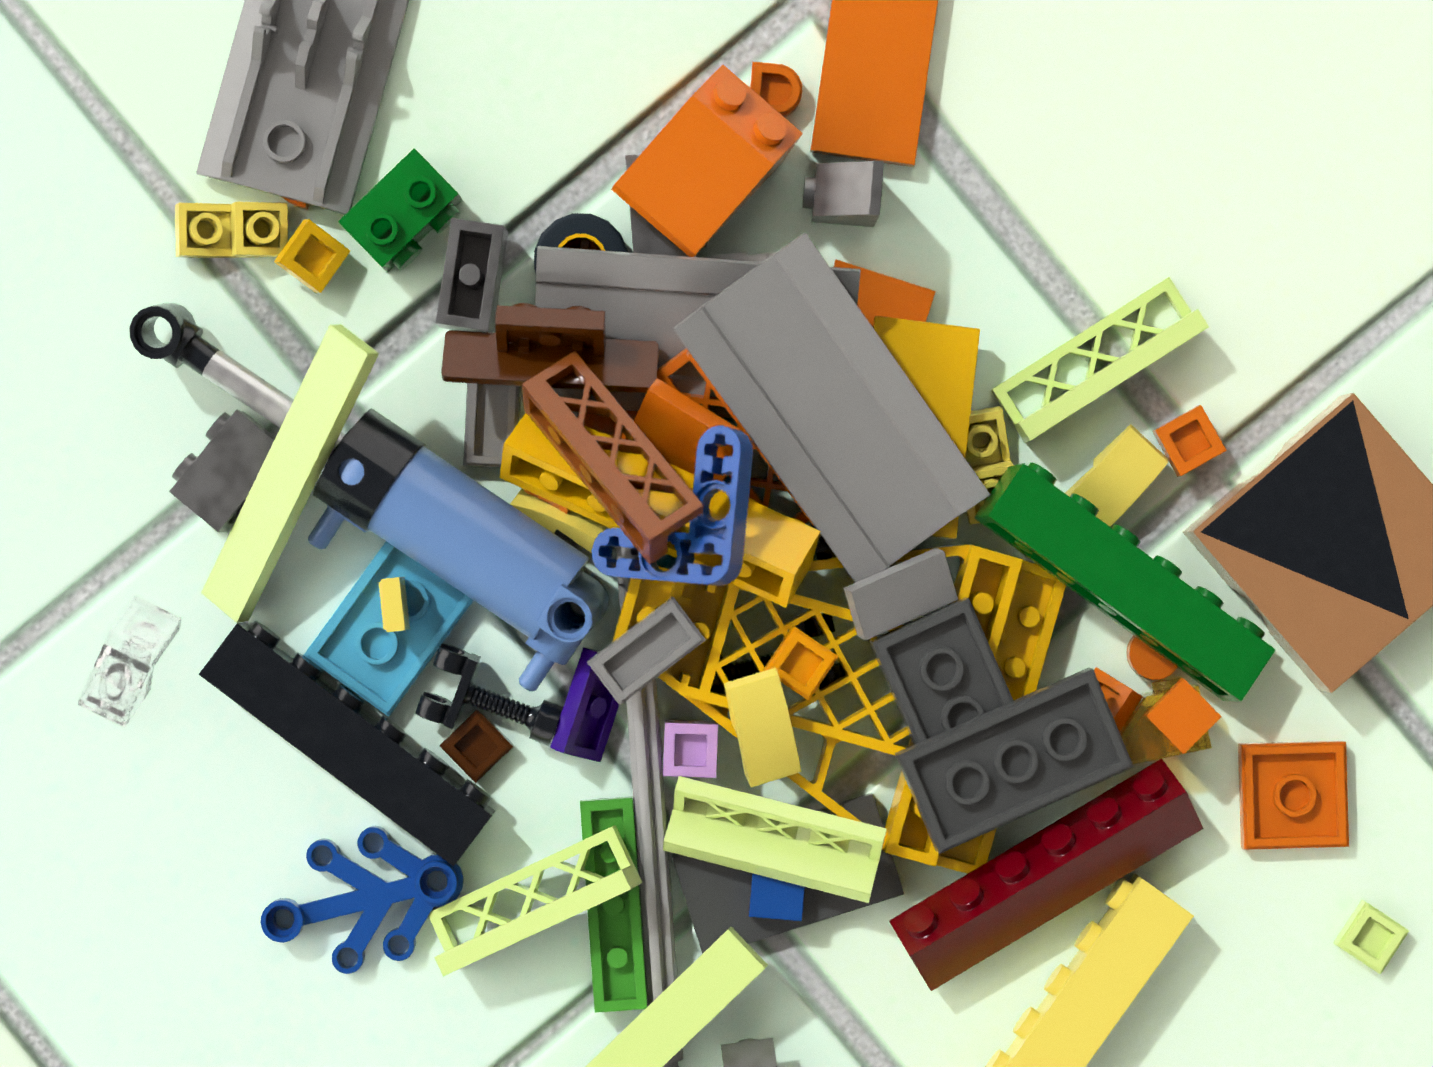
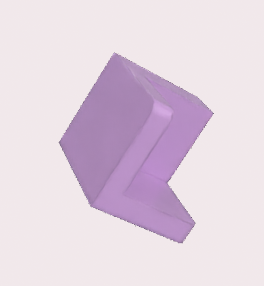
M665 719L663 776L716 778L718 723L705 720Z

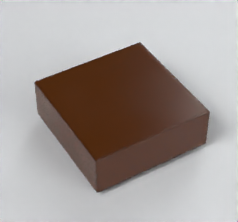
M478 708L439 746L477 783L514 747V744Z

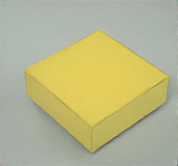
M405 577L381 579L379 591L384 630L386 632H395L410 629Z

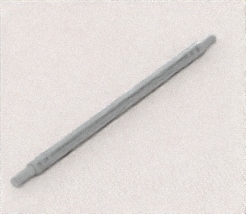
M624 547L616 548V559L639 560V551ZM617 577L621 611L629 579ZM656 679L626 701L638 872L642 880L639 886L648 1006L677 979L669 852L663 851L667 823ZM683 1049L677 1052L663 1067H679L678 1061L683 1060Z

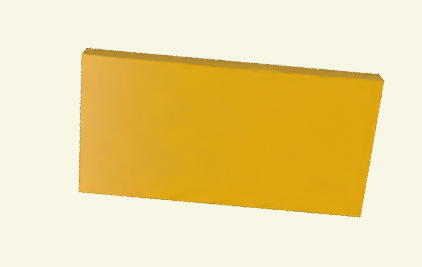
M875 316L873 329L966 459L980 329ZM959 516L930 537L956 539Z

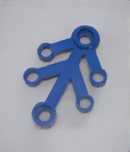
M370 826L362 831L358 837L357 846L360 853L370 859L380 857L409 876L387 882L342 855L334 841L327 838L318 839L307 849L306 859L309 866L316 871H328L358 890L298 904L290 898L276 899L263 910L260 920L261 928L269 939L283 943L291 941L303 930L304 925L363 911L348 938L338 944L332 953V964L335 969L344 974H351L356 972L364 963V950L391 905L415 898L401 925L392 929L383 940V950L386 956L394 961H403L409 958L415 950V938L432 909L446 905L456 900L460 895L464 885V876L458 863L452 866L438 854L421 859L391 841L389 833L383 827ZM377 833L382 837L384 844L380 851L373 852L367 849L365 846L367 834ZM324 845L331 850L332 860L329 864H320L315 860L314 850L316 847ZM440 871L446 875L447 886L444 889L436 890L429 885L428 876L431 872ZM281 909L290 911L294 917L293 925L289 928L279 926L276 922L277 911ZM395 935L406 937L409 942L408 951L405 953L394 952L390 946V939ZM352 948L358 955L357 963L353 966L344 965L339 959L341 949Z

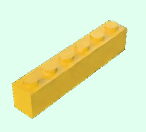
M525 413L503 444L499 478L608 528H619L527 413ZM585 426L591 435L613 438L606 433L598 432ZM604 450L605 453H606V454L609 456V458H610V456H611V451H609V450ZM619 452L616 466L623 474L646 477L648 462L642 455ZM670 464L693 492L694 474ZM654 471L653 478L661 479L659 475ZM636 489L637 492H638L641 496H643V491H644V490H642V489ZM651 491L648 505L660 520L684 506L674 494ZM724 491L717 492L710 500L709 511L712 518L716 521L725 518L730 510V498ZM749 498L743 564L739 575L730 583L787 608L812 566L821 531ZM690 522L674 532L689 533ZM669 541L667 544V554L677 558V551ZM694 553L693 564L712 567L722 565V555Z

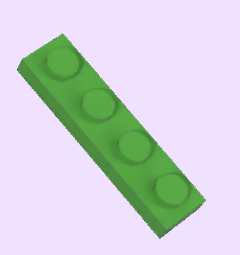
M633 796L580 800L582 840L616 825L638 872ZM608 841L591 848L584 867L585 870L603 877L621 870ZM585 879L586 885L593 883L592 881ZM638 885L587 910L595 1013L639 1010L648 1007L640 889Z

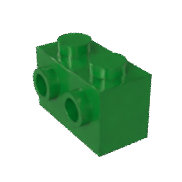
M413 148L338 222L385 271L389 272L394 266L402 270L420 254L423 248L418 243L432 229L439 234L450 225L451 218L459 216L460 211L456 206L463 199L430 163Z

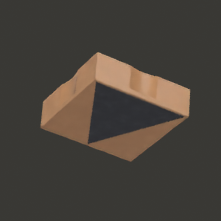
M1355 393L1339 396L1289 439L1264 469L1246 481L1237 484L1182 532L1225 583L1255 608L1266 624L1270 635L1319 691L1333 693L1433 606V484Z

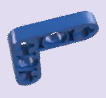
M720 425L711 427L699 439L693 493L703 504V513L690 521L689 533L673 532L668 535V542L670 541L677 551L676 562L670 570L663 572L658 567L657 561L649 565L640 552L639 560L612 558L613 548L636 549L620 528L606 529L595 539L592 547V560L595 567L602 574L628 579L714 586L727 585L734 581L739 575L743 564L753 448L749 437L741 430ZM726 444L733 446L732 456H726L724 459L717 457L718 447L726 446ZM714 474L732 476L731 483L713 480ZM724 491L730 498V510L725 518L716 521L712 518L709 511L710 500L717 492ZM694 553L722 555V565L712 567L693 564Z

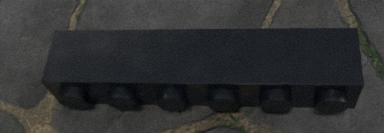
M255 621L252 626L245 622L237 623L198 675L452 866H455L495 813V810L487 805L492 797L468 779L461 785L447 775L445 772L450 766L431 750L424 748L421 753H418L403 740L408 734L388 718L382 716L377 722L362 711L361 708L364 706L365 701L342 684L334 690L322 681L319 676L323 670L303 654L298 652L292 658L277 647L281 638L258 621Z

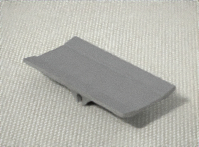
M244 0L196 174L300 201L345 215L353 205L410 0Z
M804 232L779 249L673 328L676 335L817 530L821 531L820 535L855 583L888 569L890 565L954 518L990 496L988 490L807 233Z
M538 246L535 306L557 309L583 306L594 311H605L606 339L657 342L659 344V368L686 348L673 328L762 262ZM830 267L857 304L860 269ZM691 361L670 375L681 392L704 395L706 381ZM553 388L560 397L582 400L584 389ZM711 389L710 396L717 397ZM609 391L621 407L627 411H638L646 393ZM591 394L590 401L597 402V400ZM708 405V410L716 415L733 418L725 407Z

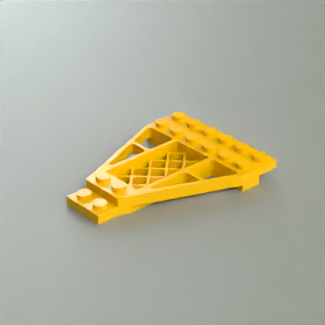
M969 544L913 549L896 561L903 562L934 548L943 550L946 557H959L960 566L954 583L958 600L969 598L1013 701L1036 691L1066 585L1035 563ZM837 557L813 560L809 571L844 567ZM658 566L663 572H667L668 570H670L668 568ZM629 579L612 642L669 598L674 597L706 640L663 672L658 678L737 739L738 736L731 720L728 718L729 708L726 695L710 691L715 673H717L723 685L729 682L721 667L746 653H749L758 671L762 672L764 666L755 648L780 634L784 639L788 633L787 630L791 629L792 626H796L812 616L815 617L828 641L823 646L829 650L832 649L839 656L838 661L846 675L821 689L818 687L809 701L804 698L788 707L792 727L820 734L824 742L812 781L807 780L799 773L787 777L837 816L861 822L822 791L835 745L845 741L895 756V753L914 745L911 737L908 746L895 743L909 735L907 727L888 736L875 713L877 709L894 700L892 693L890 692L870 704L857 680L859 676L879 666L877 659L875 658L852 671L839 645L857 635L855 627L834 638L821 613L853 621L850 609L794 594L790 604L809 610L783 624L772 602L758 595L734 608L739 589L747 590L732 583L714 586ZM763 601L777 628L750 642L736 616ZM731 621L744 646L720 659ZM902 624V625H900V626H897V627H895V628H893V629H891V630H888V632L893 631V630H895V629H897V628H899V627H901V626H904V625ZM877 636L872 637V638H870L869 640L871 641V640L877 638ZM850 682L864 708L837 722L824 696ZM818 700L830 724L795 715L794 713ZM869 715L881 739L848 730L845 727ZM901 770L885 825L887 830L882 851L936 867L937 865L968 874L987 863L996 829L943 853H937Z

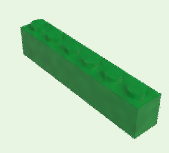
M1030 462L1028 466L1024 463L1009 466L974 518L1143 643L1175 664L1180 670L1222 701L1242 702L1276 650L1262 640L1265 632L1248 619L1238 617L1235 620L1223 611L1221 607L1224 602L1211 591L1201 586L1193 589L1179 578L1182 571L1169 560L1158 555L1153 559L1138 548L1141 541L1133 533L1116 524L1111 528L1097 518L1096 515L1099 510L1090 501L1074 493L1070 497L1054 486L1057 481L1055 476L1042 466Z

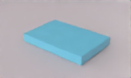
M385 542L307 649L304 656L389 717L474 600L388 542ZM405 577L410 629L386 632L383 628L379 582H381V579Z

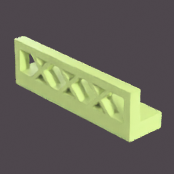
M1168 277L999 384L991 391L1024 443L1201 333L1209 326L1198 309L1191 312L1174 283ZM1164 293L1180 319L1165 329L1143 325L1147 303ZM1138 309L1135 323L1121 320ZM1110 326L1133 330L1129 352L1120 358L1098 353L1103 331ZM1141 332L1154 335L1138 346ZM1094 337L1091 351L1077 348ZM1066 354L1089 358L1085 380L1076 386L1054 381L1058 361ZM1097 360L1110 363L1094 374ZM1050 365L1047 379L1033 376ZM1024 381L1045 386L1041 408L1023 418L1007 392ZM1052 388L1066 391L1049 402Z
M679 776L674 792L673 811L663 841V851L869 903L887 829Z
M614 825L431 911L429 919L445 951L434 957L442 975H448L640 885L642 880L617 826ZM608 841L621 870L605 877L585 870L584 867L591 848ZM580 854L576 866L565 862V860ZM552 866L573 874L566 895L560 898H555L538 891L545 869ZM533 876L530 887L518 883ZM581 877L593 882L577 890ZM505 888L526 895L520 916L513 920L492 912L498 892ZM487 897L484 909L472 905ZM535 899L546 903L531 911ZM458 910H463L480 917L474 938L458 945L445 916ZM488 921L500 925L485 932Z

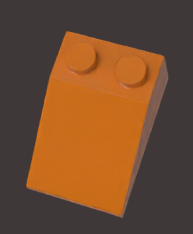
M722 64L688 99L617 180L611 190L687 256L695 257L778 169L803 133Z

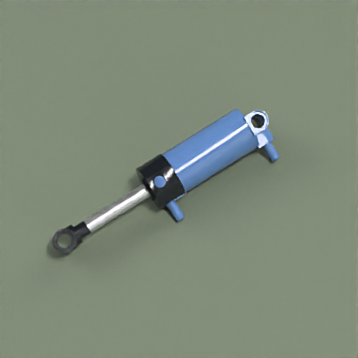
M161 303L146 307L133 317L129 327L130 340L134 348L141 355L150 359H164L176 368L184 363L277 427H281L294 399L201 337L203 329L196 325L192 314L184 306L177 303ZM159 317L164 318L172 328V337L168 344L161 342L154 332V325ZM371 408L346 434L340 433L314 488L313 496L324 502L328 507L308 537L309 543L318 549H326L344 519L365 533L369 530L529 637L525 643L537 652L520 676L519 684L528 691H536L555 662L561 665L568 663L584 637L607 611L609 596L605 587L583 571L590 558L427 449L425 443ZM570 602L578 604L583 609L585 617L577 615L572 610Z

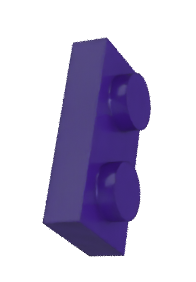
M583 647L550 748L564 754L601 762L619 704L587 663L599 651Z

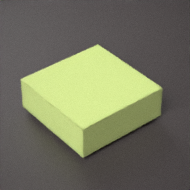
M1361 900L1333 943L1381 974L1409 930L1366 901Z

